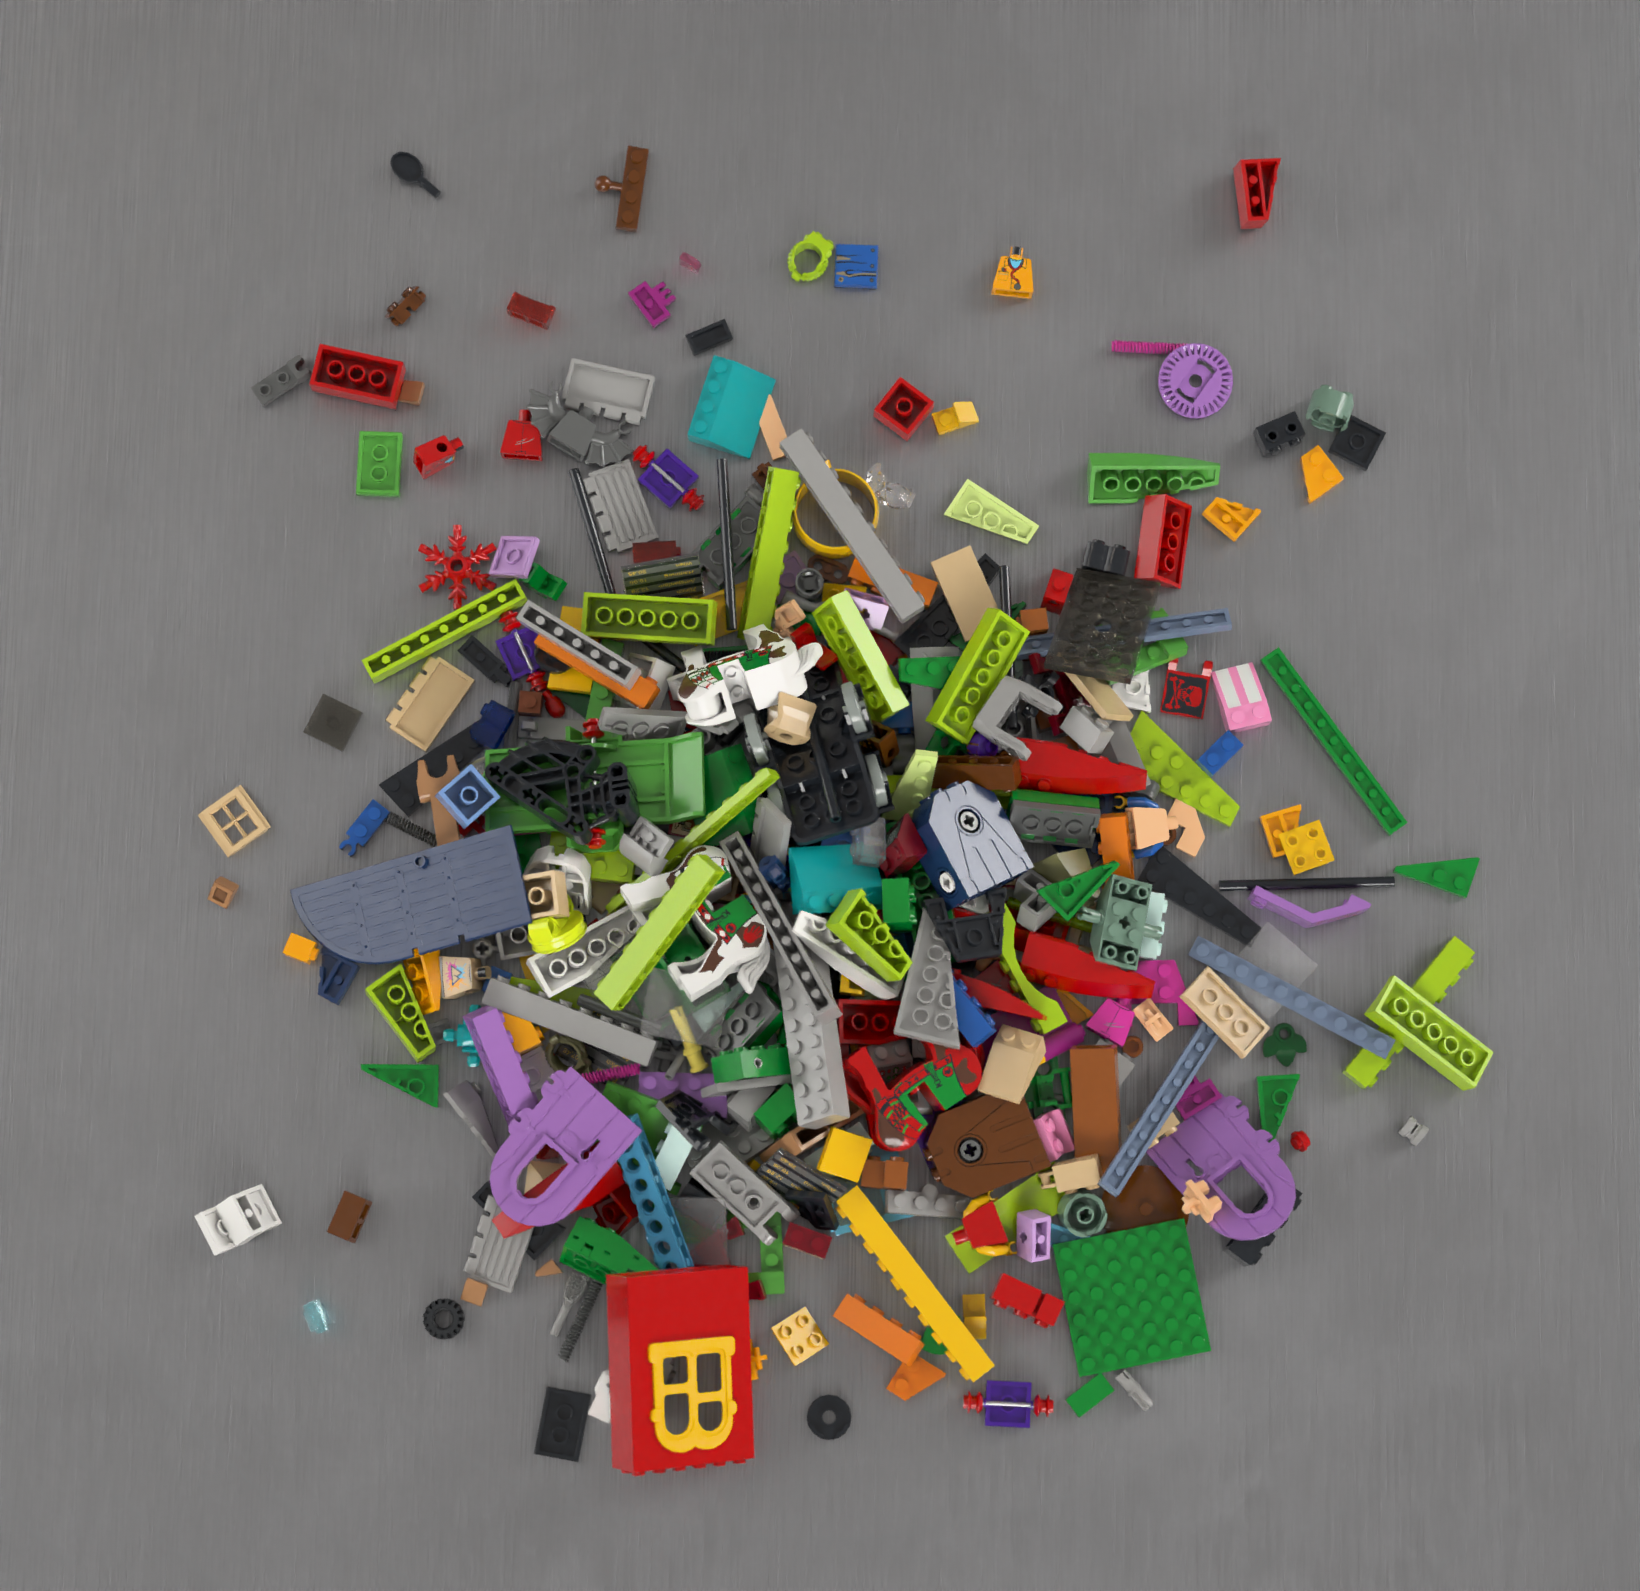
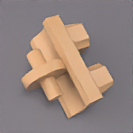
M1147 998L1132 1010L1156 1042L1174 1029L1150 998Z
M1191 1179L1186 1181L1185 1185L1187 1188L1182 1198L1185 1204L1182 1207V1211L1185 1214L1192 1212L1195 1216L1200 1214L1206 1223L1211 1222L1214 1213L1221 1209L1222 1201L1217 1196L1209 1199L1206 1198L1205 1195L1209 1193V1187L1204 1180L1196 1183Z

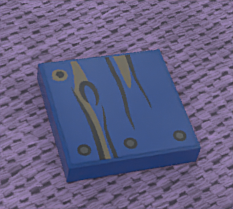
M836 244L834 287L877 289L878 245Z

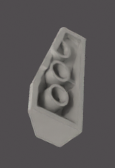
M1112 720L1109 728L1114 734L1102 754H1092L1097 758L1100 756L1107 757L1112 763L1118 764L1122 762L1145 770L1125 721ZM1148 774L1146 786L1151 785V781L1148 777Z
M465 1080L443 1095L459 1116L466 1121L471 1131L480 1139L482 1145L494 1159L499 1146L483 1100L479 1096L482 1091L474 1081L470 1084L468 1080Z

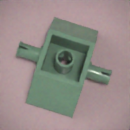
M1111 874L1098 896L1096 909L1082 906L1078 910L1079 913H1082V915L1077 914L1078 920L1093 923L1090 944L1095 961L1137 971L1143 936L1159 940L1162 934L1158 932H1163L1162 927L1146 923L1152 884Z

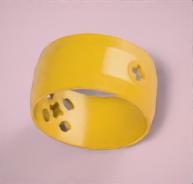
M830 460L825 461L827 466L831 468ZM835 469L839 476L837 479L839 482L856 487L866 496L873 510L874 519L872 524L876 529L879 507L876 495L870 485L859 475L851 471ZM803 483L795 495L797 504L795 510L792 511L793 527L798 539L807 549L820 556L841 559L854 555L847 545L842 547L825 546L817 543L804 532L797 517L799 504L809 492V489Z

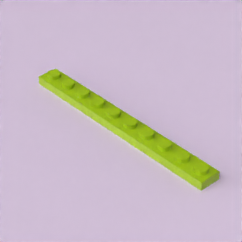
M763 768L756 772L755 777L750 782L741 785L735 795L725 799L720 808L710 812L706 816V820L694 826L685 838L678 840L664 857L668 862L660 874L668 873L682 863L690 850L704 844L780 778L777 771ZM642 871V875L639 878L632 880L628 884L644 882L651 878V876ZM621 893L610 899V903L605 908L609 914H612L628 904Z

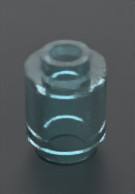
M319 1299L303 1306V1315L311 1332L316 1331L318 1335L329 1330L328 1325L332 1322L324 1304H321Z

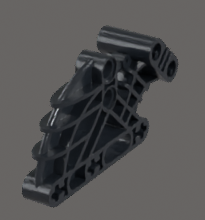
M543 737V741L536 743L526 741V746L515 751L509 749L507 751L509 755L504 757L499 763H490L485 769L488 781L496 790L580 845L588 844L592 840L593 832L591 828L599 824L601 826L608 821L615 822L619 817L624 825L633 826L640 817L637 804L638 799L636 797L637 787L627 767L621 762H615L609 766L607 772L603 774L594 773L600 765V758L594 747L589 744L580 745L570 741L551 740L547 737ZM587 756H592L589 760H585ZM549 762L555 767L541 769L537 765ZM526 769H529V770L532 771V772L520 774L521 772H523V771L526 770ZM573 773H578L575 777H571ZM589 779H592L593 781H599V782H600V783L594 785V783H593V781H592V782L589 783V786H590V787L587 788V789H585V783H586ZM566 789L568 808L547 795L546 792ZM548 807H553L568 818L564 822H558L545 814L544 810ZM588 813H594L597 821L589 824Z

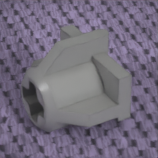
M493 934L482 937L473 944V953L477 959L481 960V967H496V953H499V948L495 946V935Z

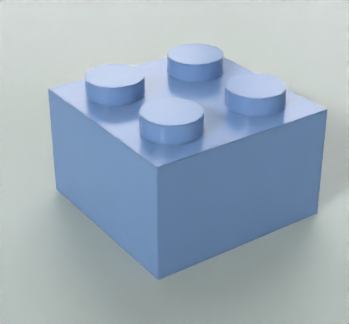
M472 764L435 795L463 829L500 798Z

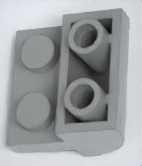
M640 816L629 835L623 834L619 850L627 859L653 877L660 875L668 862L664 857L675 840L645 817Z

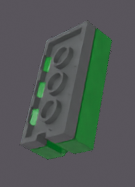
M748 495L731 511L734 576L752 558L761 507ZM719 524L691 554L697 553L700 574L703 571L706 572L707 580L720 591L724 588L721 527Z
M1016 789L1011 791L1006 815L1020 841L1092 848L1095 839V828L1098 827L1101 812L1099 798Z
M758 980L753 993L748 994L745 990L741 992L697 1041L705 1054L714 1058L720 1056L719 1052L733 1050L734 1053V1048L747 1046V1049L751 1050V1047L764 1045L784 1023L781 999L769 987V984Z

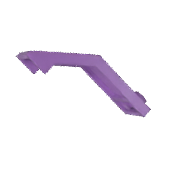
M1256 886L1247 898L1251 901L1250 904L1258 909H1263L1264 907L1304 928H1311L1364 913L1371 906L1370 903L1351 894L1349 900L1345 899L1342 906L1311 913L1259 886Z

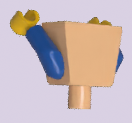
M1120 795L1114 797L1123 800L1121 806L1114 807L1118 809H1123L1125 806L1129 807L1125 808V812H1128L1131 849H1134L1132 851V858L1140 859L1154 855L1163 846L1164 841L1169 840V830L1178 828L1176 816L1167 817L1166 809L1159 808L1158 803L1146 797H1128V799Z

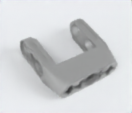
M1005 676L975 718L973 728L993 744L1014 756H1019V759L1027 761L1031 751L1025 746L1024 742L1000 728L1020 699L1025 700L1049 715H1058L1063 707L1057 700L1030 684L1010 676Z

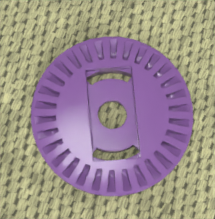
M1201 343L1186 344L1172 351L1162 363L1158 375L1159 392L1165 404L1178 415L1187 418H1204L1220 410L1229 399L1233 387L1232 370L1227 359L1217 349ZM1197 360L1207 363L1214 373L1211 374L1208 368L1197 364ZM1194 374L1199 375L1202 379L1201 385L1196 388L1192 387L1189 383V378ZM1177 389H1180L1185 396L1193 398L1194 402L1187 401L1180 396Z

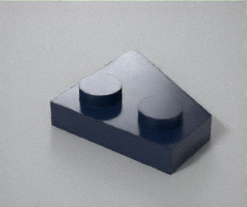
M322 947V967H320L318 995L339 1006L361 967Z

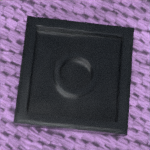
M1351 415L1347 429L1344 431L1339 429L1328 452L1367 471L1386 432Z

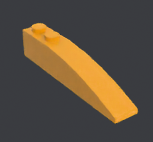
M418 948L413 949L415 957L402 961L406 968L404 970L406 977L413 984L412 991L422 1015H426L440 1010V951L437 950L419 955Z

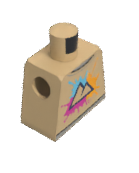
M439 957L441 995L444 999L453 1000L481 991L483 988L482 980L490 979L492 976L491 968L489 966L481 967L480 959Z

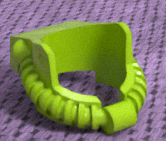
M812 231L810 235H805L803 241L796 243L788 254L787 264L790 269L789 271L792 273L791 277L797 282L800 280L808 282L809 280H816L817 277L819 278L828 266L827 259L832 255L834 243L829 239H824L823 235L818 231ZM804 249L816 251L821 261L815 271L803 274L796 271L795 257Z

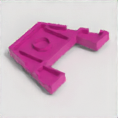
M1175 960L1138 961L1137 971L1134 972L1156 981L1152 998H1150L1153 1003H1176L1178 1026H1198L1199 1023L1195 1012L1179 997L1186 988ZM1147 998L1132 999L1127 1008L1132 1011L1133 1004H1141Z

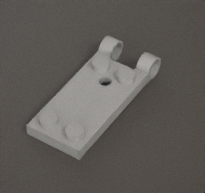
M721 1140L689 1172L768 1246L778 1236L771 1227L764 1224L777 1211L788 1222L792 1223L800 1216V1212L792 1203L787 1202ZM757 1198L758 1204H751L750 1199Z

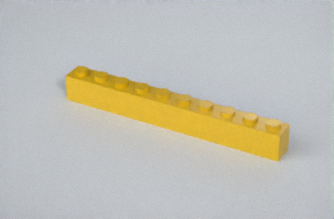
M858 1185L835 1202L838 1205L835 1208L842 1219L848 1218L851 1222L849 1228L856 1237L861 1235L865 1241L862 1245L870 1255L874 1252L879 1259L876 1262L883 1272L888 1271L893 1277L890 1279V1282L896 1290L902 1289L906 1294L903 1299L911 1309L915 1307L920 1314L917 1317L925 1327L927 1325L931 1327L934 1331L931 1336L938 1345L944 1344L947 1348L945 1354L952 1363L957 1361L961 1367L958 1371L966 1381L970 1379L972 1382H975L995 1366Z

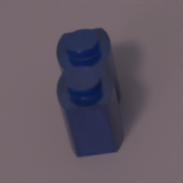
M491 700L489 704H484L480 715H482L478 723L474 722L469 731L472 741L489 750L499 747L516 716L515 711Z

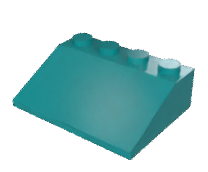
M714 355L687 434L688 440L750 460L760 431L759 422L768 396L772 394L776 379L736 361Z
M871 843L788 848L793 915H798L800 911L810 914L832 913L848 890L860 888L863 889L866 899L870 904L874 905L876 910L883 909L882 880Z

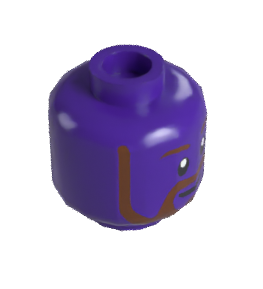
M975 731L970 742L966 745L969 756H995L998 751V746L990 742L978 731Z

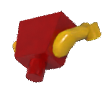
M993 1190L973 1199L963 1211L961 1222L964 1228L952 1233L956 1245L969 1241L972 1250L976 1249L979 1254L993 1257L1017 1254V1251L1013 1252L1010 1249V1246L1016 1243L1015 1241L1008 1242L994 1202L998 1200V1197L995 1199L990 1197V1193Z

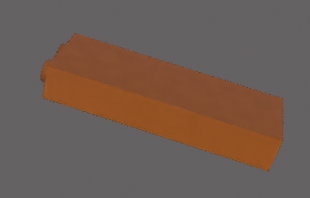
M1073 1045L1070 1048L1075 1158L1098 1153L1104 1174L1122 1146L1117 1045Z

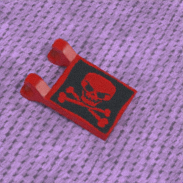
M1179 658L1168 662L1160 712L1203 720L1213 662L1205 661L1203 663L1201 675L1176 671Z

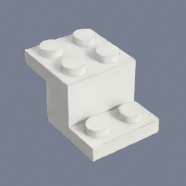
M262 1184L234 1194L217 1206L195 1215L214 1256L243 1245L262 1232L282 1224Z

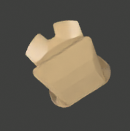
M784 692L778 693V706L767 707V725L764 727V732L767 733L768 737L786 744L800 745L808 742L811 736L809 726L817 707L816 704Z

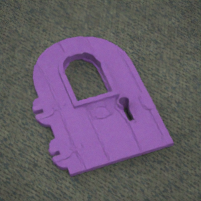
M571 1066L566 1072L558 1070L552 1073L550 1078L554 1083L551 1085L548 1080L544 1082L541 1088L543 1098L533 1110L530 1108L520 1110L517 1113V1117L522 1119L520 1122L515 1118L510 1121L508 1126L510 1136L496 1153L491 1166L490 1184L497 1205L514 1221L528 1226H546L567 1217L642 1132L635 1123ZM598 1139L600 1143L589 1153V1157L584 1159L583 1154L589 1151L590 1147ZM547 1144L552 1149L554 1148L558 1151L568 1165L542 1195L537 1198H526L518 1190L517 1180L522 1169Z
M1220 1093L1221 1099L1185 1120L1176 1127L1177 1131L1168 1137H1163L1159 1143L1148 1149L1146 1154L1182 1195L1187 1188L1185 1183L1190 1179L1194 1183L1201 1180L1207 1183L1209 1193L1205 1195L1206 1198L1209 1199L1217 1196L1222 1201L1221 1209L1214 1213L1213 1220L1208 1223L1215 1231L1232 1239L1255 1240L1276 1231L1288 1219L1296 1199L1295 1183L1292 1173L1278 1156L1280 1153L1279 1142L1274 1139L1268 1143L1273 1137L1270 1132L1254 1130L1247 1122L1250 1115L1249 1109L1245 1105L1237 1109L1242 1104L1239 1098L1234 1096L1225 1098ZM1191 1160L1192 1163L1199 1169V1172L1203 1174L1200 1176H1196L1194 1170L1187 1164V1162ZM1241 1165L1268 1196V1203L1254 1214L1244 1213L1239 1210L1217 1186L1227 1173L1236 1170Z

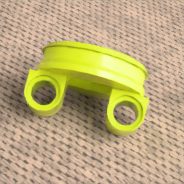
M568 894L570 917L555 919L553 916L534 919L531 924H528L529 932L527 939L532 944L533 951L539 954L561 951L575 944L586 933L587 923L584 922V916L580 911L573 910L574 905Z

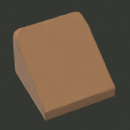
M404 380L399 401L420 406L425 389L424 382Z
M220 876L214 881L207 899L227 909L239 885Z
M549 1260L535 1272V1275L543 1277L562 1274L563 1271L554 1260Z
M467 1278L460 1299L482 1307L489 1285Z

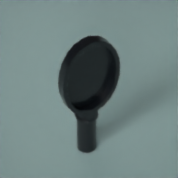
M397 152L392 156L391 168L399 179L411 184L419 183L421 187L435 198L440 195L441 191L431 184L428 179L424 178L423 165L419 159L408 152Z

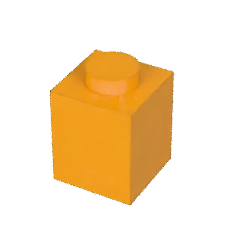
M291 933L283 954L310 965L311 961H315L319 954L318 944Z

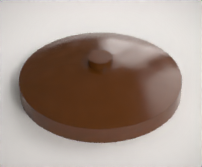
M1138 1165L1118 1196L1114 1197L1104 1190L1101 1197L1107 1211L1104 1229L1106 1233L1180 1218H1184L1185 1225L1187 1226L1189 1214H1185L1182 1211V1207L1185 1204L1182 1201L1184 1196L1159 1167Z

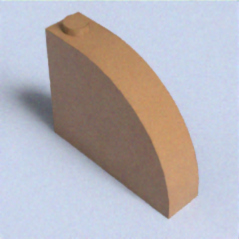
M848 1099L850 1118L818 1129L798 1126L761 1153L759 1157L765 1164L774 1154L783 1149L798 1158L826 1140L831 1126L842 1129L865 1112Z

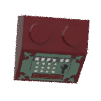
M908 813L904 814L884 835L877 860L886 878L908 872L928 852Z

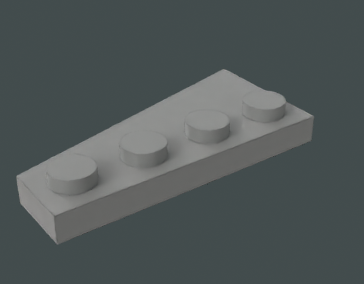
M603 707L598 726L601 730L619 735H633L638 740L670 738L683 735L687 712Z

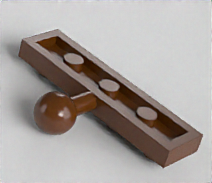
M628 146L622 183L611 181L604 175L598 176L595 179L594 186L599 192L604 193L609 189L621 191L615 229L637 232L649 149Z

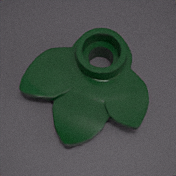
M1280 1023L1275 1026L1273 1035L1266 1038L1263 1044L1264 1057L1276 1055L1278 1061L1285 1067H1289L1294 1061L1296 1052H1307L1305 1039L1303 1036L1296 1034L1294 1028L1288 1023ZM1281 1030H1285L1287 1032L1286 1038H1282L1280 1036Z

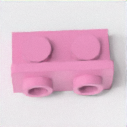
M1060 1108L1043 1113L1033 1120L1050 1162L1057 1160L1065 1153L1075 1150L1074 1140Z

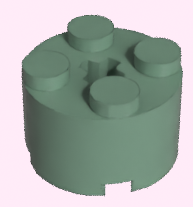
M1321 385L1320 389H1316L1312 393L1306 419L1310 418L1313 426L1325 431L1334 432L1335 428H1341L1340 431L1346 430L1354 406L1353 394L1334 390L1329 385Z
M1079 1188L1078 1192L1062 1196L1057 1208V1217L1061 1224L1072 1234L1078 1237H1089L1102 1230L1107 1220V1211L1103 1201L1090 1190Z

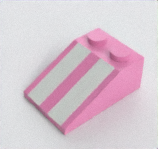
M1253 662L1211 672L1225 731L1229 730L1233 734L1270 724L1272 718L1267 699Z

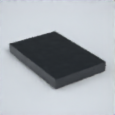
M547 1386L534 1454L579 1462L591 1399L590 1394Z

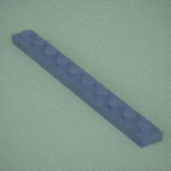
M1228 608L1033 635L1027 637L1016 660L1029 659V655L1033 653H1039L1041 657L1058 655V653L1066 654L1232 630V622Z
M1200 936L1197 937L1188 954L1194 959L1383 1059H1386L1395 1042V1039Z
M1203 1020L1097 1183L1114 1197L1120 1194L1217 1042L1219 1036Z

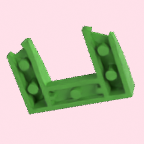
M1146 607L1139 608V612L1144 620L1168 616L1163 608H1160L1159 611L1146 610ZM1179 637L1157 640L1152 644L1121 655L1116 646L1090 650L1106 682L1109 685H1113L1187 654L1189 647L1184 638Z
M725 1208L728 1213L723 1224H717V1230L735 1217L729 1209ZM777 1211L764 1225L771 1227L778 1238L770 1246L760 1240L761 1272L748 1273V1283L761 1279L766 1295L785 1294L781 1214ZM741 1222L743 1228H748L743 1222Z

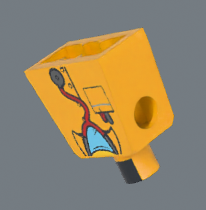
M1013 246L1010 248V257L1001 256L991 294L1032 299L1031 259L1022 258V247Z

